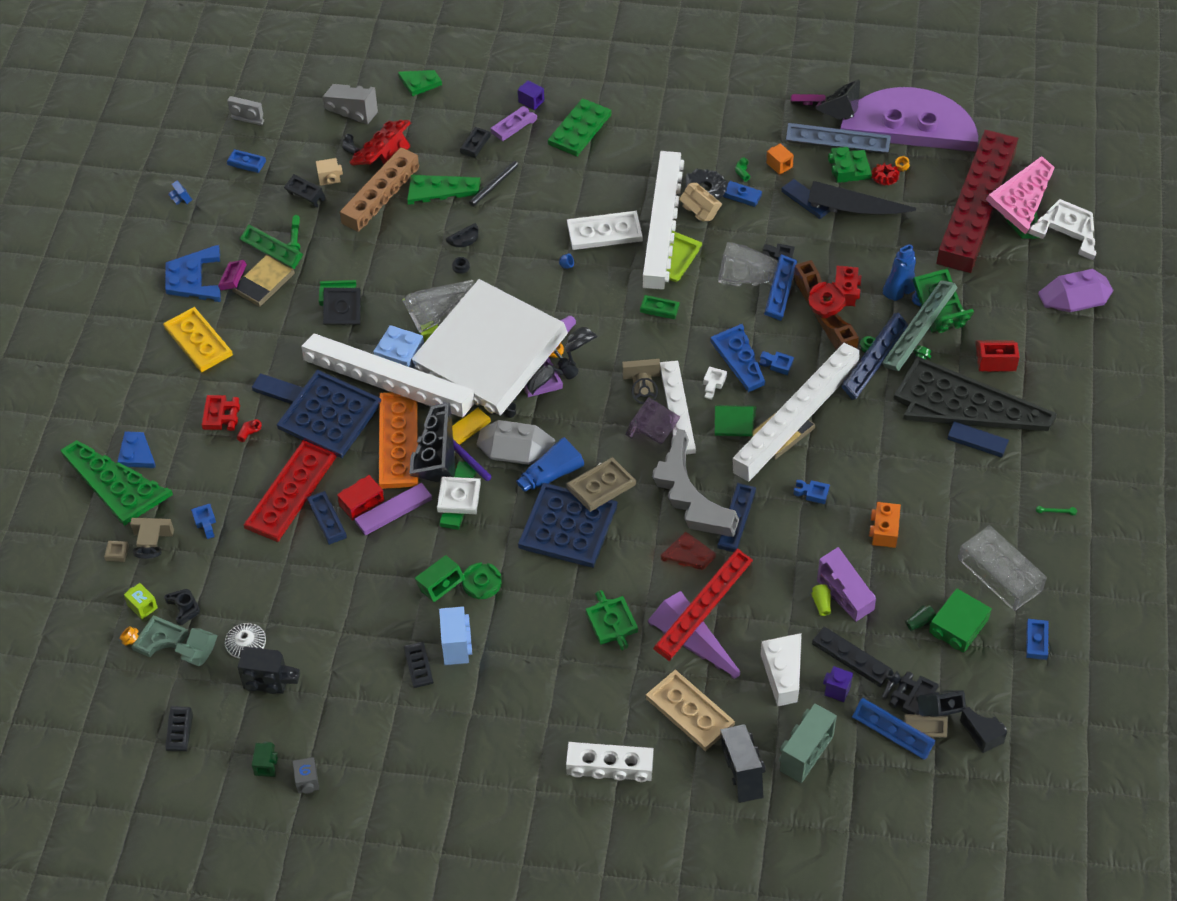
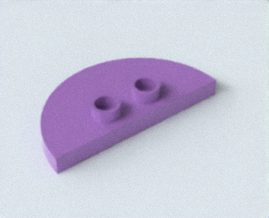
M896 87L871 93L858 101V110L854 117L847 120L843 118L841 129L891 135L890 143L974 152L977 151L978 132L970 115L948 97L920 88Z

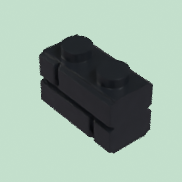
M944 690L919 695L918 707L920 716L938 717L962 712L966 708L965 692L963 690Z

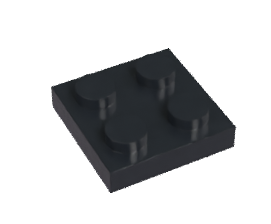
M324 288L323 324L360 325L361 288Z

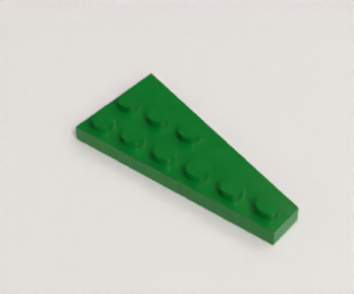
M77 440L60 450L63 457L124 526L131 522L132 518L141 516L173 495L172 490L159 486L157 482L144 478L142 474L119 462L115 463L110 457L98 454L93 448Z

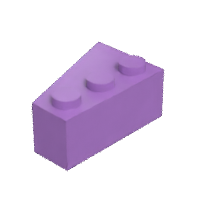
M839 547L820 558L817 582L820 585H828V588L831 590V597L855 622L875 609V595L869 590Z

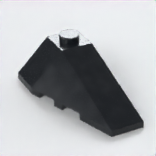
M858 79L843 85L834 94L826 97L828 101H820L816 105V109L836 119L844 118L847 120L854 117L858 110L860 80Z
M448 402L433 405L429 410L424 423L425 429L422 436L417 440L418 446L416 451L412 453L410 458L409 474L413 477L440 482L442 477H454L455 475L451 406Z

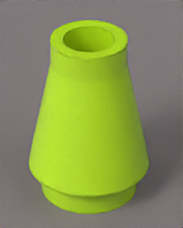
M828 585L814 586L811 595L819 615L827 616L831 614V590L828 588Z

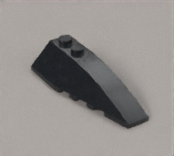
M813 181L808 202H811L810 206L821 208V205L827 206L828 211L836 213L838 210L865 214H897L916 211V208L817 181Z

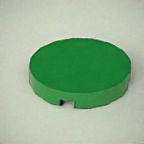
M475 563L470 565L463 573L465 579L462 581V587L465 593L472 598H490L499 591L502 585L501 574L498 568L489 563Z

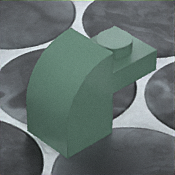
M192 628L187 643L177 644L175 652L181 654L182 660L201 666L211 654L218 635L201 628Z

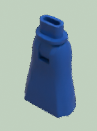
M910 244L900 248V251L896 254L891 273L883 287V295L888 299L897 301L904 296V293L910 294L916 290L912 281L915 277L916 257L913 246Z
M564 437L533 463L526 472L522 473V477L516 480V482L524 492L530 488L534 490L536 487H542L543 483L549 484L557 478L583 467L584 460L581 454Z

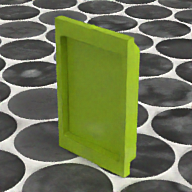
M672 231V233H675L674 244H670V246H673L672 257L669 256L671 268L667 269V271L670 272L669 280L677 283L699 252L702 242Z

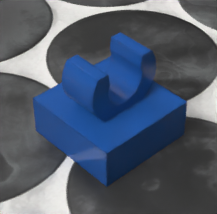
M178 180L172 184L175 190L171 191L169 196L176 204H179L182 199L187 204L193 200Z

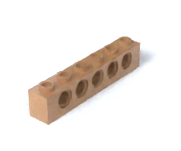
M401 147L340 211L341 223L358 232L365 227L368 221L378 213L380 208L387 204L389 199L398 192L399 188L408 181L409 177L418 170V155Z

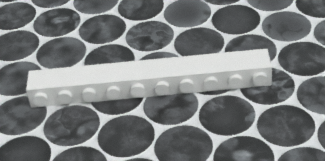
M660 151L643 272V288L665 289V282H669L670 272L667 269L671 268L669 256L672 257L673 246H670V244H674L675 233H672V231L676 230V221L674 219H677L678 208H675V206H679V196L677 194L681 192V184H678V182H682L683 172H680V170L684 169V160H681V152Z
M313 334L302 345L304 361L429 406L449 402L451 414L462 418L474 405V391L472 389L326 337Z
M843 343L733 457V473L749 482L846 380L859 362V350Z

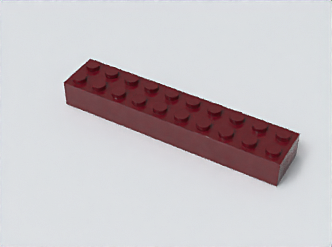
M985 129L941 242L936 264L968 273L972 272L995 210L986 198L1005 183L1016 153L1019 138Z

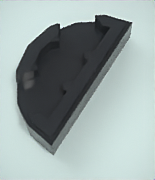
M474 223L447 237L446 242L454 247L472 245L478 238L477 224Z

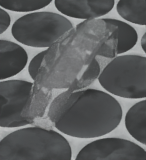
M727 242L718 282L733 286H742V283L758 285V283L766 282L772 285L778 260L745 245Z
M473 280L419 290L408 294L401 300L417 330L421 333L438 324L444 314H449L475 283Z

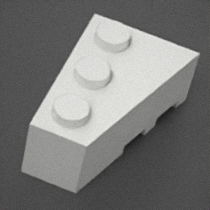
M801 633L762 641L761 658L777 706L798 702Z

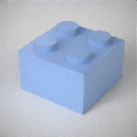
M390 325L373 352L376 356L414 369L411 358L422 347L424 339L422 335Z
M464 607L439 609L444 665L469 663L468 655H472L469 614L464 613Z

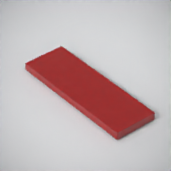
M303 440L246 520L244 528L279 542L306 503L307 498L310 497L336 459V454Z

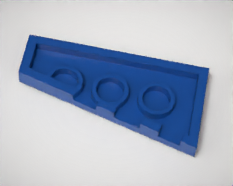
M743 324L710 338L711 344L748 392L764 386V377L758 362L755 360L753 349L749 345V339L744 332Z

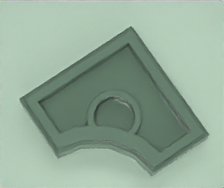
M153 615L131 647L133 651L151 657L156 651L163 648H176L177 644L183 643L189 632L186 628Z

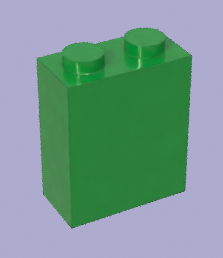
M956 588L931 621L929 633L935 638L950 644L952 648L964 653L988 622L992 608Z

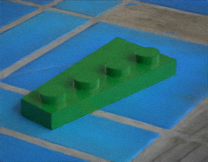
M411 175L407 199L408 205L414 204V201L422 200L424 203L430 202V199L435 198L446 200L450 196L460 198L477 195L480 190V177Z

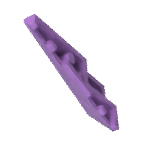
M681 591L667 598L648 619L649 625L656 626L665 634L690 605L689 601ZM702 622L683 647L702 659L706 658L719 670L721 668L731 674L733 679L740 676L739 669L706 624Z

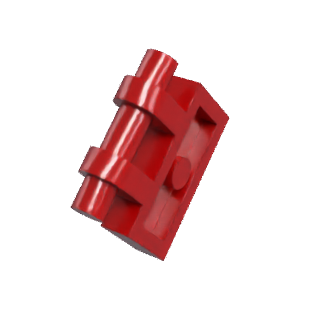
M207 395L202 428L205 430H222V425L227 424V430L234 431L238 423L237 412L240 411L239 398L233 397L232 401H227L226 395ZM225 410L230 411L229 415H224Z

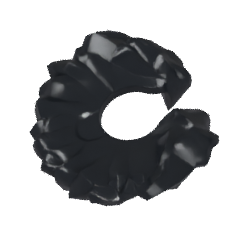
M696 168L691 174L687 173L685 179L686 187L690 183H698L699 185L704 183V185L712 188L707 192L717 200L723 197L728 187L727 180L721 174H718L717 171H709L708 169Z

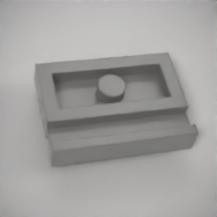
M232 96L229 97L227 102L232 119L257 125L264 123L261 103Z

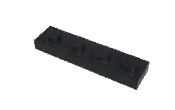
M825 626L812 641V645L877 686L881 687L888 679L886 672L892 668Z

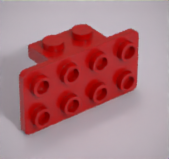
M410 120L387 121L383 128L376 132L373 138L366 142L363 148L352 156L350 164H371L378 157L385 164L401 147L408 150L411 146L402 132L411 124Z

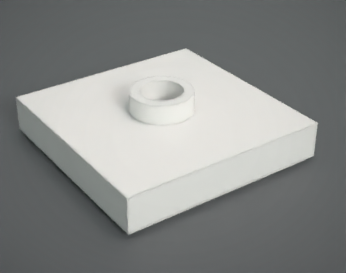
M442 477L437 512L477 514L480 479Z

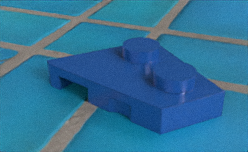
M144 432L124 433L117 462L127 467H156Z

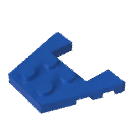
M219 245L166 262V294L183 297L191 295L197 296L202 300L210 298L214 299L215 302H221V290L218 285L202 286V263L220 262Z

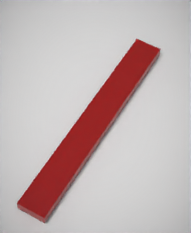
M737 548L653 649L670 662L750 566L753 559Z

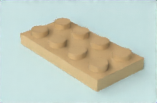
M676 669L646 694V699L704 751L708 750L721 738L720 729L735 726V721Z

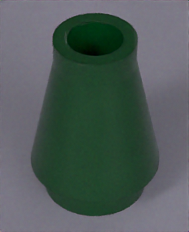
M922 605L905 623L909 630L913 631L931 624L936 613L930 605Z

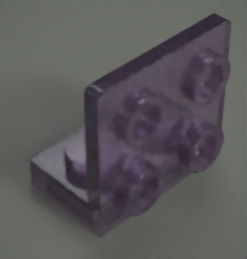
M648 397L630 422L625 435L632 439L635 433L639 434L641 432L657 443L663 444L679 421L680 416Z

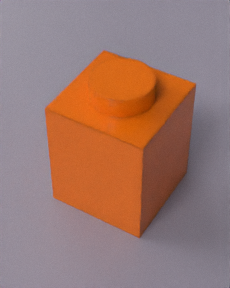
M780 143L767 151L766 163L780 175L793 167L794 155Z

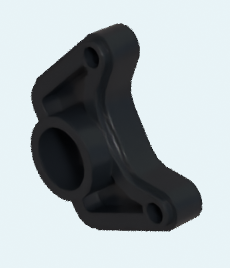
M189 589L179 590L164 596L167 604L176 605L179 610V614L176 617L178 625H184L200 613L199 606Z

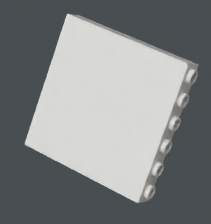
M478 279L411 360L416 370L472 389L474 391L473 400L475 405L480 404L488 412H495L501 416L568 332L564 322Z

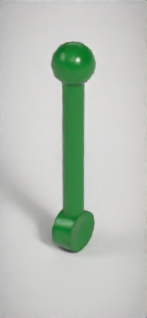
M1038 506L1036 507V512L1069 513L1074 516L1077 513V509L1075 507L1055 509Z

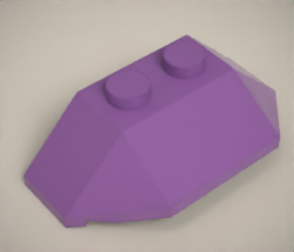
M1094 269L1058 276L1040 290L1038 295L1045 308L1052 307L1061 311L1074 312L1105 305L1113 293V289L1104 275Z

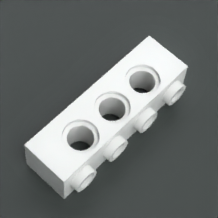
M569 742L567 775L573 777L590 776L596 779H630L638 782L652 780L653 748ZM587 760L593 761L592 763H585ZM607 762H613L614 764H612V765H607V764H605V763H607ZM632 763L635 764V766L630 767L627 766V764Z

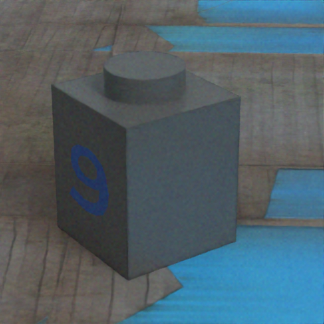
M314 757L293 761L298 793H311L319 790Z

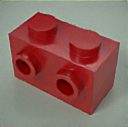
M837 266L835 283L839 284L845 292V306L855 307L856 299H860V289L857 288V286L861 285V275H858L859 267Z

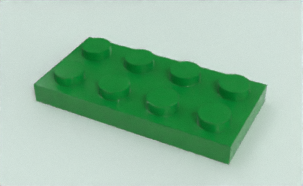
M582 98L550 136L548 145L578 156L611 116V109Z

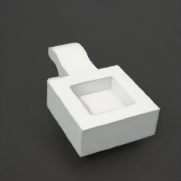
M713 367L708 368L703 381V385H706V399L712 400L715 389H722L727 377V371Z

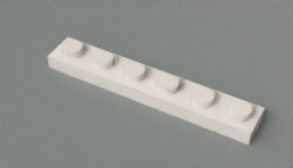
M678 361L660 362V372L672 434L675 436L678 429L685 430L689 439L686 454H695L696 448Z

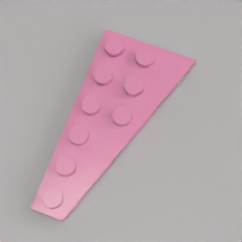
M1041 156L989 194L986 200L992 207L1003 214L1006 219L1026 234L1055 167Z

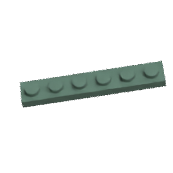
M942 280L938 283L882 362L885 368L896 371L901 369L957 290L955 283Z

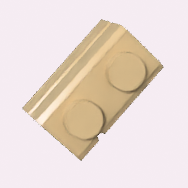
M698 183L688 184L685 192L679 199L683 203L682 206L688 211H693L696 214L695 217L702 222L711 221L722 205L720 201Z

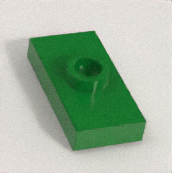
M644 295L640 313L675 320L680 302Z

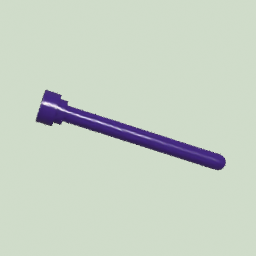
M453 439L454 451L484 480L489 481L491 475Z

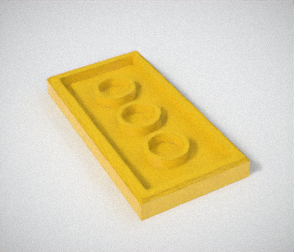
M195 307L163 323L166 331L201 373L233 356L232 350Z

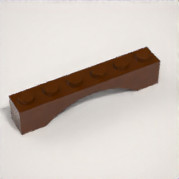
M812 260L795 265L794 281L809 304L810 290L816 284L822 282L820 274ZM824 297V301H830L829 298ZM814 313L836 350L843 343L857 349L858 335L851 324L845 322L838 313L828 318H822Z

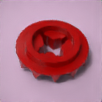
M877 164L872 170V178L878 184L892 185L899 179L900 172L897 170V167H892V164Z

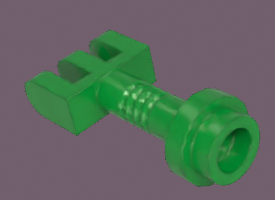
M294 215L291 226V240L287 245L300 251L301 246L297 243L300 217Z

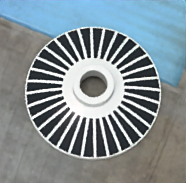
M244 623L233 627L225 638L226 650L231 656L238 659L241 657L244 646L264 648L266 643L264 631L259 626L251 623Z

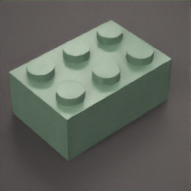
M814 704L811 709H807L802 716L803 721L800 725H795L791 732L792 737L789 741L785 740L780 748L782 754L779 762H781L780 771L800 783L804 781L834 737L837 715L817 704Z

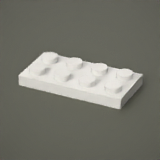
M637 211L567 219L572 250L640 242L643 240Z

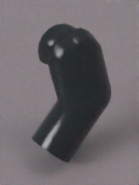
M346 134L344 136L345 139H343V149L354 155L360 149L354 146V136Z

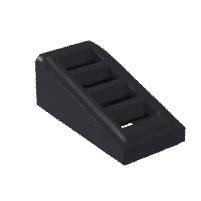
M424 642L404 646L413 688L434 684ZM423 659L422 661L412 663V661ZM425 667L424 669L414 671V669ZM427 674L426 677L415 678V676Z
M170 707L166 751H187L193 719L191 707ZM174 732H184V734H174ZM172 740H183V743L172 742Z

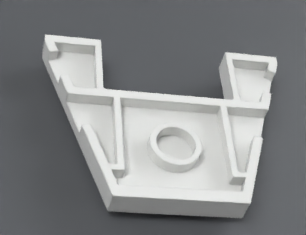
M1061 199L1028 232L1031 235L1044 239L1047 229L1050 227L1072 238L1081 240L1082 244L1079 255L1091 260L1096 256V251H1094L1095 239L1093 238V213Z

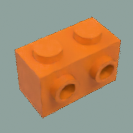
M877 502L876 509H872L871 521H874V525H870L869 537H873L872 545L896 548L900 504Z

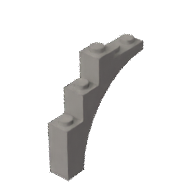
M678 429L676 435L672 437V447L666 455V462L659 461L657 468L653 470L652 477L657 487L670 489L668 498L673 508L686 510L684 519L689 529L734 537L739 522L736 511L709 501L690 482L686 469V450L689 439L685 430Z

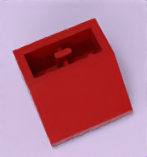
M1013 340L975 341L979 371L1017 370L1020 358L1017 342Z

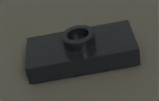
M475 127L461 146L460 153L476 158L491 137V132Z

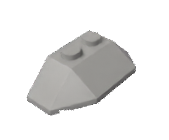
M497 420L481 428L477 440V447L490 459L527 465L535 463L555 444V439L536 425Z

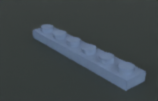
M788 123L786 141L839 148L848 147L849 149L880 153L889 152L891 135Z

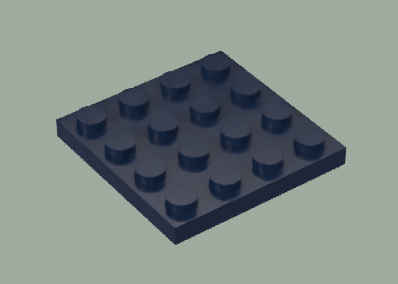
M317 370L277 423V428L296 438L331 451L337 457L343 458L380 406L381 398Z
M543 483L519 540L518 548L594 568L617 509V501L609 500L590 512L568 489Z

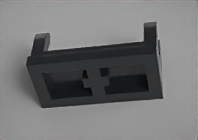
M295 174L284 186V189L289 194H296L312 202V205L318 207V199L321 201L326 199L321 187Z

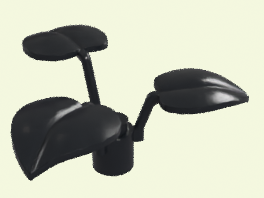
M581 327L571 333L567 339L568 342L565 344V350L569 359L563 358L555 349L554 353L560 359L558 361V368L550 364L547 366L542 365L527 383L529 392L533 395L539 387L551 379L554 371L558 372L559 375L563 374L568 380L574 378L579 370L575 366L576 363L573 361L571 352L597 338V335L587 327Z

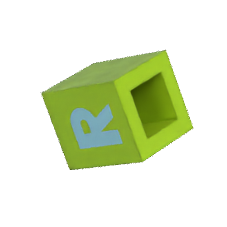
M141 583L131 587L124 594L128 607L141 620L158 608L155 597Z

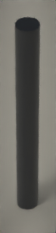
M513 161L469 201V204L474 207L518 167V163Z

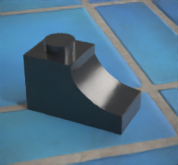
M970 707L962 710L960 722L982 753L1005 742L1007 729L1002 722L998 721L996 716L992 718L980 716Z

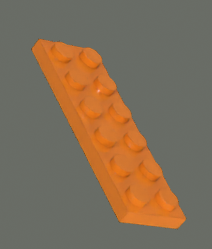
M393 392L380 393L379 486L382 489L414 487L418 485V478L411 476L409 472L411 455L418 446V401Z

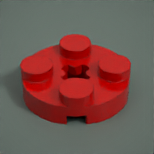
M821 282L810 290L809 306L814 313L822 318H828L839 313L846 304L845 292L837 283L826 284V282ZM824 297H831L830 301L826 302L824 301Z

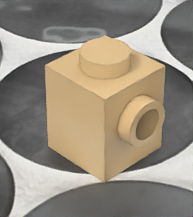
M336 158L316 161L320 186L341 182L340 175H343L341 164H337Z

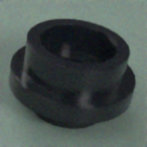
M457 257L452 263V269L456 273L463 274L470 269V263L464 257Z

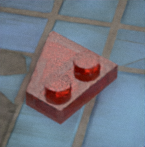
M687 532L681 535L661 554L662 561L667 562V559L677 561L678 565L692 566L701 570L716 558L715 552Z

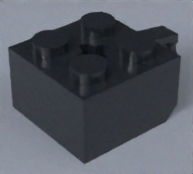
M243 647L237 667L243 689L266 691L270 694H284L286 684H298L300 670L286 666L280 651Z

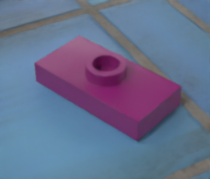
M792 94L790 102H803V105H813V102L825 100L826 95Z
M244 260L228 263L218 285L220 290L237 287L247 265Z

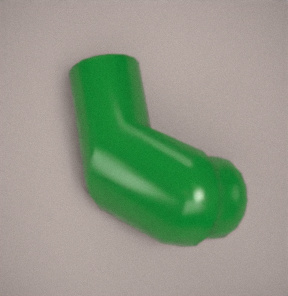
M742 157L736 164L735 172L746 182L751 177L746 171L749 161L747 158Z

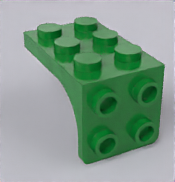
M948 268L912 279L922 306L941 280L953 283ZM956 291L930 326L931 333L937 331L938 333H943L952 327H955V329L962 328L974 314L973 309H963Z

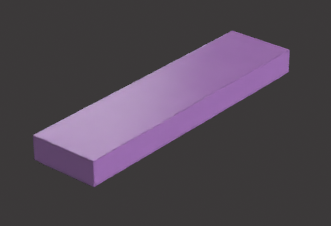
M420 483L355 518V523L366 536L432 500V495Z

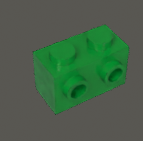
M445 555L414 579L420 591L431 601L435 602L462 582L465 577L459 565Z

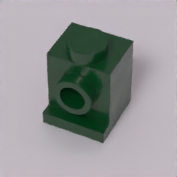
M263 742L255 744L252 760L254 776L276 777L274 765L277 764L278 753L274 751L275 745L273 743Z

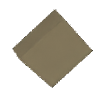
M108 541L104 556L105 561L125 562L129 547L128 542Z

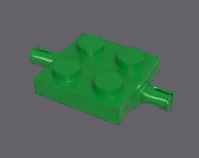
M600 590V593L597 591L595 595L599 603L586 608L585 611L600 645L617 640L621 650L627 649L629 645L625 637L637 633L638 626L624 597L606 599L603 590Z

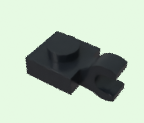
M777 243V247L764 244L762 258L769 259L774 257L776 262H778L781 254L793 258L795 247Z

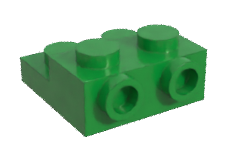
M848 147L831 148V153L828 154L829 164H832V175L836 177L837 183L871 179L872 173L865 150L849 151Z

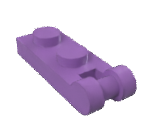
M523 106L491 127V133L501 141H504L527 124L534 123L537 115L529 112V109Z

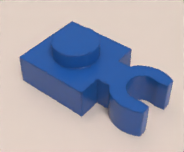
M797 480L796 487L801 489L794 488L793 494L796 496L806 495V500L825 504L830 485L812 480L809 485L803 480Z

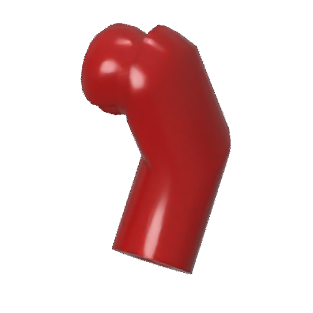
M255 419L245 422L236 437L237 440L245 442L249 434L258 432L262 427L261 421Z

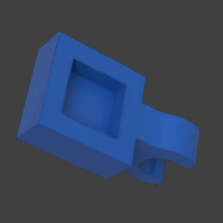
M762 351L759 364L761 366L771 365L770 370L788 375L794 357L780 352L772 355Z
M207 504L191 509L197 528H204L207 539L215 537L211 524L216 523L211 505Z

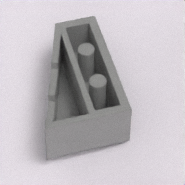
M333 84L323 95L324 109L367 125L378 112L375 87L363 89L362 86L350 88V85Z

